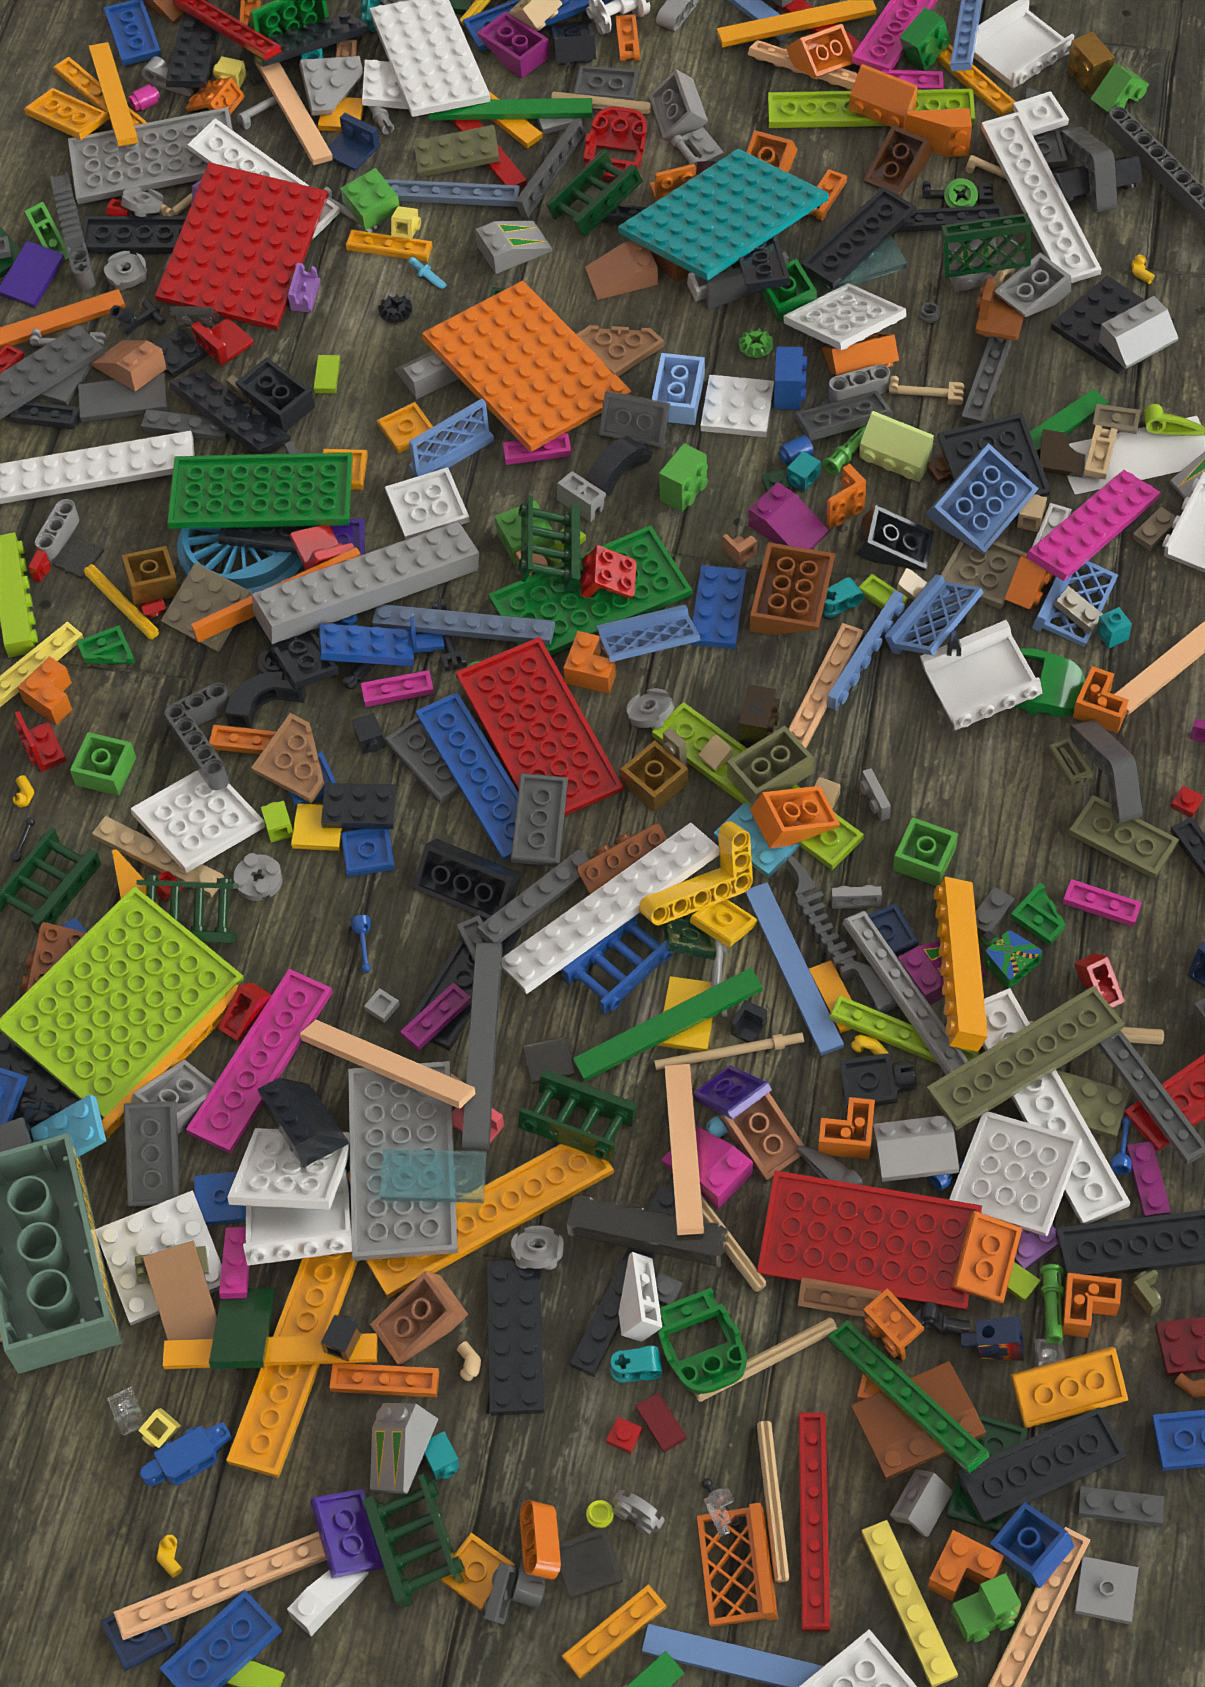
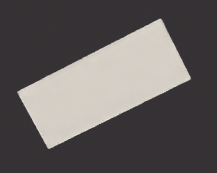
M1197 416L1185 418L1201 425ZM1146 427L1138 428L1137 434L1120 432L1116 436L1106 480L1085 476L1084 474L1082 478L1068 475L1067 477L1076 495L1101 489L1123 469L1132 473L1140 480L1180 472L1205 452V435L1153 434L1147 431ZM1092 439L1069 444L1075 451L1085 454L1084 469Z

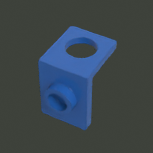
M410 617L414 653L444 650L442 634L427 633L416 635L414 619Z

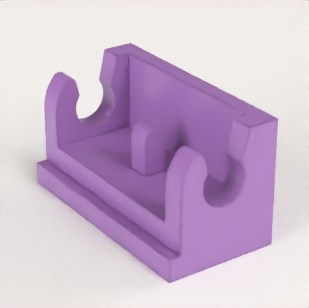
M297 263L288 293L291 311L312 313L320 278H318L317 270L314 266L311 267V272H306L303 263Z

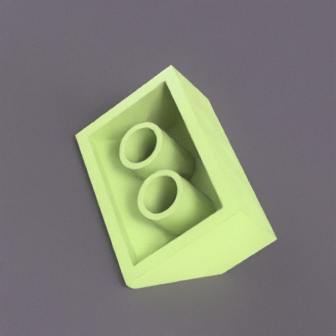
M873 411L860 443L859 458L868 463L881 466L888 471L903 475L908 479L920 482L927 470V464L931 461L934 435Z

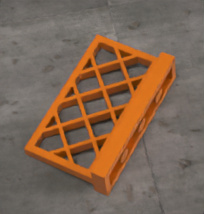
M761 1503L749 1504L748 1508L698 1515L697 1522L710 1627L766 1619L767 1621L778 1620L765 1511ZM746 1516L747 1526L741 1534L730 1527L736 1517ZM717 1521L722 1525V1528L714 1538L705 1533V1522ZM726 1530H729L738 1537L729 1550L718 1542ZM748 1533H749V1540H747V1539L745 1538V1536H746ZM706 1538H707L709 1541H711L708 1546H707ZM741 1541L749 1545L751 1550L744 1561L733 1554ZM715 1545L726 1553L717 1565L708 1559V1554ZM730 1556L741 1564L732 1577L721 1569ZM751 1560L753 1568L748 1565ZM709 1565H710L712 1568H714L711 1573H710V1567H709ZM745 1568L754 1574V1580L748 1588H745L736 1581ZM718 1572L729 1580L720 1593L712 1588L711 1581ZM733 1584L744 1591L736 1604H733L724 1597ZM754 1588L756 1590V1595L752 1593V1590ZM713 1593L717 1596L714 1601H713ZM748 1596H751L757 1601L758 1612L746 1614L740 1609V1606ZM721 1600L732 1607L726 1617L715 1618L714 1609Z

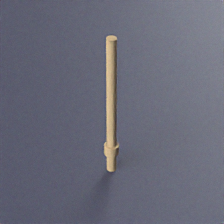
M802 1032L786 1036L777 1034L772 1035L770 1039L654 1060L656 1070L665 1069L666 1065L693 1064L774 1048V1050L785 1049L787 1045L803 1043L804 1037Z

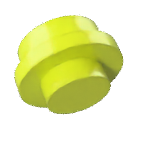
M603 1500L592 1502L586 1511L589 1524L595 1528L607 1527L614 1517L613 1508L608 1502Z

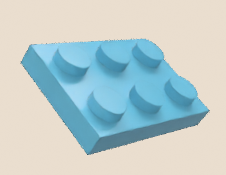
M743 803L724 823L734 822L749 833L752 867L769 879L786 862L787 857L791 856L800 847L799 843L770 849L750 811L751 807ZM720 827L713 833L714 839H716L718 842V832Z
M92 1095L86 1096L31 1128L33 1142L69 1133L79 1156L106 1142L97 1099Z

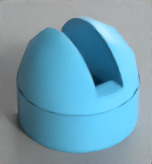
M715 1116L707 1123V1132L718 1138L728 1133L718 1116Z

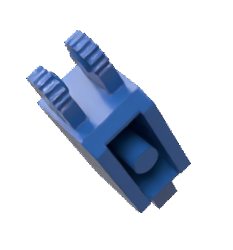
M224 1422L205 1430L201 1425L198 1428L193 1427L186 1430L182 1437L173 1442L168 1441L164 1443L161 1448H158V1451L154 1452L156 1459L141 1467L140 1475L144 1480V1484L153 1487L168 1479L170 1484L178 1486L216 1464L218 1458L216 1451L232 1439L229 1430Z

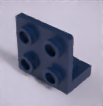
M344 112L340 116L342 133L328 148L332 153L333 161L353 171H357L380 147L378 129Z

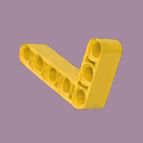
M734 822L724 823L718 832L720 868L645 896L639 903V912L653 924L662 925L748 891L753 881L749 833Z

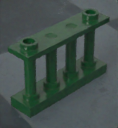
M604 149L550 199L546 205L552 218L555 220L562 213L573 218L572 220L579 234L585 237L631 194L643 180L637 167L632 164L624 171L613 166L607 150ZM606 172L617 177L609 185L599 180ZM591 186L602 191L595 198L585 194ZM577 199L587 204L580 213L570 207Z
M528 495L526 501L521 503L518 515L521 517V559L518 564V571L521 572V581L525 582L531 572L561 578L564 581V591L573 592L580 581V506L571 504L567 513L559 514L533 508V496ZM533 517L561 523L564 526V532L533 526ZM533 535L561 541L564 544V550L534 545ZM533 554L560 559L561 562H564V568L560 569L533 563Z
M53 827L40 837L38 844L5 884L0 887V912L8 904L32 917L31 922L37 933H39L42 923L54 924L102 865L98 853L91 848L85 854L79 855L61 845L56 829ZM54 851L76 863V865L70 872L65 873L44 860ZM37 869H40L60 880L61 883L55 890L51 891L29 878ZM24 886L47 900L41 908L36 909L16 898L15 895Z
M144 875V879L137 880L136 885H146V896L155 903L156 886H170L169 915L178 922L180 887H195L193 926H191L189 931L202 942H236L237 932H229L230 927H227L228 890L238 888V883H231V878H217L216 882L159 880V875ZM204 888H219L218 922L215 931H205V926H203Z
M544 1069L539 1081V1093H541V1096L532 1111L521 1107L519 1110L518 1128L588 1153L598 1159L613 1162L616 1142L612 1140L621 1124L632 1127L636 1120L637 1103ZM551 1098L565 1102L555 1120L542 1115ZM575 1106L588 1111L579 1129L565 1124ZM598 1115L612 1120L603 1137L589 1133Z
M424 1474L418 1476L422 1488L385 1504L383 1501L379 1502L373 1495L363 1499L395 1602L402 1608L413 1604L411 1595L414 1594V1590L451 1575L458 1584L464 1582L461 1574L465 1572L461 1558L455 1556L436 1500V1496H439L438 1488L434 1480L430 1481ZM424 1498L426 1499L430 1513L396 1528H388L386 1518L389 1517L390 1513ZM434 1523L438 1539L403 1554L396 1552L394 1543L397 1542V1539ZM443 1549L447 1561L446 1565L411 1580L409 1578L405 1579L402 1569L405 1568L406 1564Z

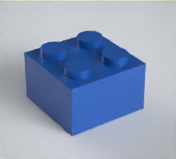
M803 347L776 348L774 409L800 410L801 401H805L806 388L802 387H806L807 371L802 370H807V356H803Z
M1026 1502L1020 1506L990 1542L994 1551L1004 1555V1564L1039 1589L1075 1547L1068 1531Z

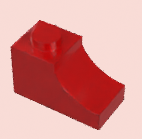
M1093 953L1074 963L1082 986H1085L1086 989L1095 986L1112 1008L1125 1002L1108 956Z
M253 982L238 986L218 1029L236 1041L242 1040L272 995Z

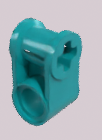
M844 578L840 582L828 587L827 599H825L822 615L832 618L850 608L856 607L864 599L863 592L851 578Z
M656 1346L620 1350L611 1357L610 1374L612 1379L618 1383L654 1380L663 1374L659 1350Z

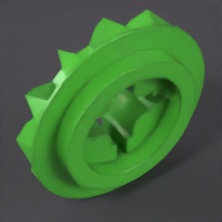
M964 178L951 181L945 188V203L950 208L973 207L978 198L976 186L970 180ZM966 189L964 195L966 199L961 198L956 202L957 194L955 192L961 193Z
M750 328L748 333L743 332L742 337L739 338V348L748 357L760 358L771 352L773 338L769 336L768 331L761 332L760 328L757 331H753Z

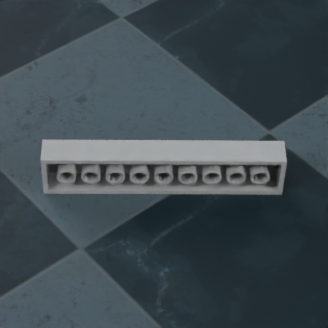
M458 521L253 593L252 612L270 642L274 644L319 628V623L330 624L478 571L479 551Z

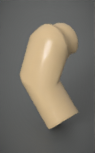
M465 1341L457 1348V1351L465 1359L464 1368L461 1369L460 1375L465 1381H471L473 1377H477L479 1374L481 1358L470 1344Z

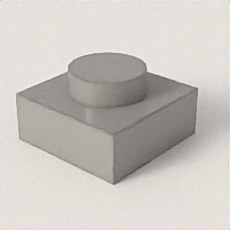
M379 988L365 1004L364 1008L366 1012L385 1023L400 1004L399 1000Z

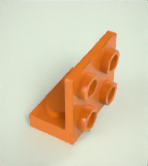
M232 77L218 78L214 81L208 80L207 87L200 88L189 99V104L185 109L189 112L203 108L215 110L228 107L231 115L245 95Z
M695 164L656 173L655 181L649 183L655 202L696 176Z
M851 464L842 468L841 492L827 500L826 526L828 529L843 524L846 519L853 515H858L865 509L866 480Z
M887 1288L863 1309L865 1314L864 1322L867 1324L866 1329L875 1339L878 1337L882 1339L885 1344L884 1348L894 1359L898 1356L903 1362L907 1358L905 1347L924 1331V1327Z

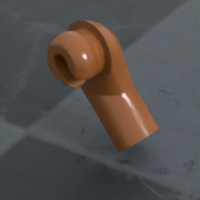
M1181 1373L1174 1382L1175 1385L1193 1398L1205 1396V1378L1192 1381Z

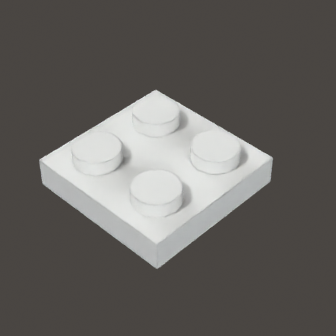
M1051 91L1013 103V111L1015 113L1021 112L1033 136L1068 125L1069 118Z

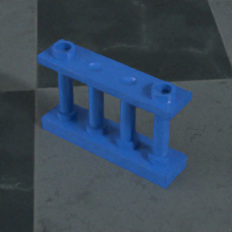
M637 915L561 969L562 980L568 985L575 980H580L602 999L600 1000V1008L604 1016L610 1010H615L630 991L662 962H667L673 954V940L669 937L662 944L658 943L637 925ZM626 933H632L654 952L643 960L622 943L620 938ZM614 948L636 968L628 976L624 975L603 957V954L608 949ZM592 964H597L619 984L608 992L589 976L586 970Z

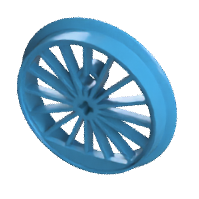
M221 528L181 529L178 537V559L186 575L189 574L195 562L203 566L197 560L221 550L206 566H203L212 570L231 552L223 573L219 575L252 593L267 589L293 577L303 565L299 555L292 554L291 552L279 551L276 553L275 551L259 549L269 556L261 560L254 548L219 544L218 537ZM196 530L215 533L213 535L193 537ZM214 543L195 553L191 552V545ZM240 551L242 553L243 569L230 573ZM250 551L257 563L247 567L245 552Z

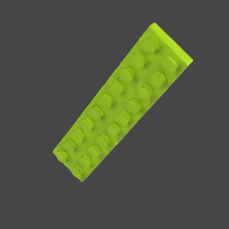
M973 89L917 90L916 111L969 108L971 123L975 125ZM851 91L768 92L769 128L887 125L850 111Z
M686 703L680 704L664 721L662 727L652 731V737L663 744V732L670 727L686 741L688 764L742 804L746 803L752 807L751 803L727 777V762L714 771L698 757L699 753L714 735H718L732 748V758L747 748ZM795 784L789 789H796L800 787ZM836 813L835 815L840 823L838 828L799 842L801 848L831 870L864 839L862 832Z

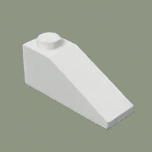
M632 1252L629 1254L619 1307L621 1335L643 1342L660 1330L662 1322L653 1259Z
M328 1570L308 1586L288 1607L287 1610L291 1619L312 1636L369 1573L364 1572L331 1578L330 1570Z

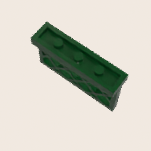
M1028 213L941 225L945 278L1031 266L1030 232H1032V224ZM1018 233H1025V238L1019 244L1012 239ZM1002 236L1004 240L998 246L991 243L994 237ZM980 239L983 243L976 250L969 245L973 240ZM958 242L961 246L955 253L948 249V243ZM1010 242L1015 248L1009 254H1006L1002 249ZM988 245L994 251L986 258L980 252ZM965 248L972 252L966 261L959 257ZM1019 250L1025 253V260L1016 261L1013 257ZM998 253L1005 257L1001 263L995 264L991 261ZM976 256L983 260L979 266L973 267L970 265ZM955 259L962 263L958 269L949 270V265Z

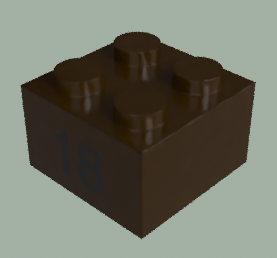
M748 685L739 720V743L747 749L772 734L774 726H778L780 699H776L777 689Z

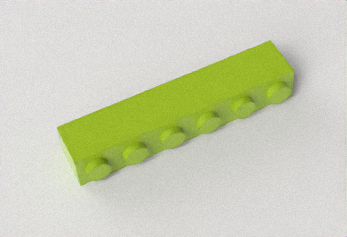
M15 532L0 535V622L4 647L9 658L28 654L35 648V643H38L36 629H32V625L36 624L34 613L29 609V607H33L30 593L27 594L26 590L30 589L28 576H24V572L28 571L25 558L21 557V554L25 553L22 540L18 541Z

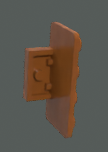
M987 278L986 285H981L976 309L980 311L975 332L985 337H1000L1008 341L1018 340L1024 316L994 294L996 279Z
M653 824L643 831L630 836L627 832L615 839L617 843L609 847L608 844H605L594 850L596 854L590 857V860L577 867V873L589 895L667 840L661 826Z
M42 923L39 928L36 946L33 952L28 953L26 956L24 967L28 968L27 976L23 975L20 983V990H23V995L86 932L50 923Z

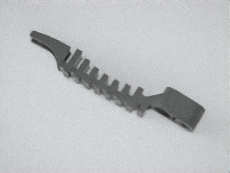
M65 172L64 175L57 177L50 176L62 234L77 287L80 290H89L95 286L96 281L86 248L69 174Z
M793 856L787 857L789 866L786 869L798 886L795 892L796 911L799 916H803L802 921L804 925H809L808 931L811 935L814 934L816 944L820 943L822 953L827 954V961L831 960L837 972H840L842 982L849 979L856 980L870 1007L874 1010L885 1013L899 1007L873 967L854 961L856 956L854 949L845 953L847 947L845 941L837 944L839 939L838 933L831 934L833 926L831 922L826 924L829 917L827 913H823L825 905L821 902L824 896L822 891L814 893L813 890L816 889V885L807 871Z

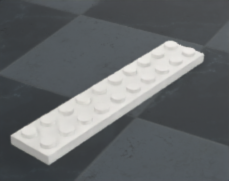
M1021 112L982 122L981 129L1024 214L1028 213L1032 230L1045 256L1071 275V283L1101 275L1102 269Z
M185 431L0 463V504L173 474L175 456H194L192 432Z
M689 823L502 957L501 969L528 994L640 913V901L645 896L681 883L720 855L719 846L696 826Z
M1010 988L984 999L988 1037L983 1043V1047L986 1051L1030 1025ZM1056 1070L1011 1097L1026 1123L1081 1138L1082 1145L1064 1190V1194L1081 1225L1090 1224L1129 1207L1130 1201Z

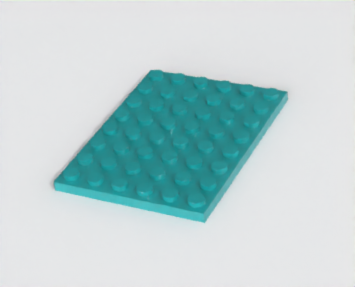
M737 149L618 226V231L620 235L708 281L738 261L740 257H744L753 251L754 248L759 247L774 235L780 233L828 201L829 196L828 192L743 150Z

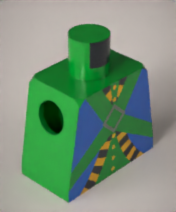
M988 931L980 940L987 947L984 954V964L1006 990L1011 989L1041 962L1043 951L1013 931H1007L1000 938L991 931Z

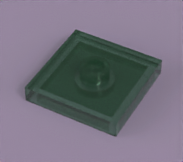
M677 918L662 924L668 951L715 960L717 950L714 938L690 923V920Z

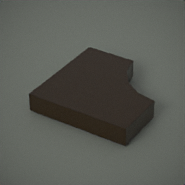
M1043 429L1039 454L1043 471L1082 478L1085 454L1079 453L1070 447L1066 440L1065 432Z

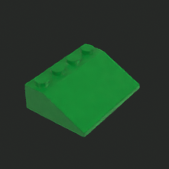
M274 0L250 11L247 26L268 38L271 35L284 34L290 29L302 28L305 24H315L321 22L324 18H329L326 0Z

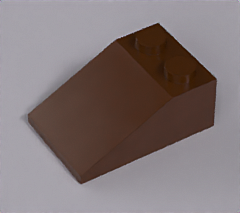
M893 125L863 181L880 189L885 187L896 195L901 196L924 169L934 148L928 139Z

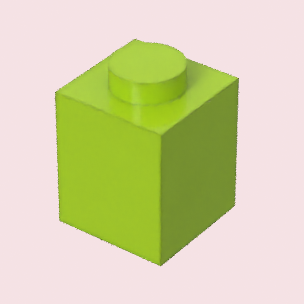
M284 801L272 802L261 807L271 843L293 836L292 826Z

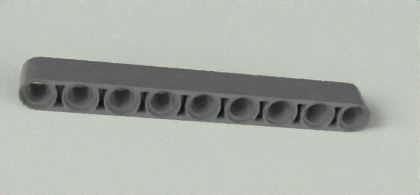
M1112 108L1109 112L1108 132L1132 156H1139L1140 164L1205 228V187L1125 108Z
M476 943L466 1084L475 1087V1095L464 1106L463 1149L489 1150L502 943Z

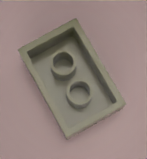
M786 726L781 727L727 761V777L752 806L762 792L787 790L813 774L814 757Z

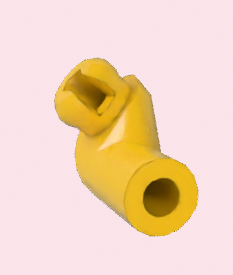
M1136 255L1135 260L1131 263L1134 276L1150 284L1155 275L1145 270L1146 258L1143 255Z
M22 775L15 781L20 789V793H16L17 797L13 796V803L20 808L28 806L34 795V789L25 775Z
M858 1035L851 1042V1047L856 1052H862L865 1048L874 1055L889 1053L876 1038Z
M166 1535L159 1543L157 1561L172 1578H175L183 1570L174 1559L177 1539L173 1535Z

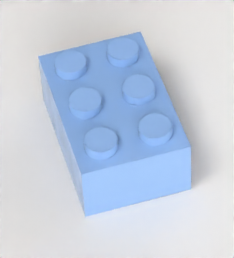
M661 353L652 400L671 403L668 422L695 425L705 376V357Z

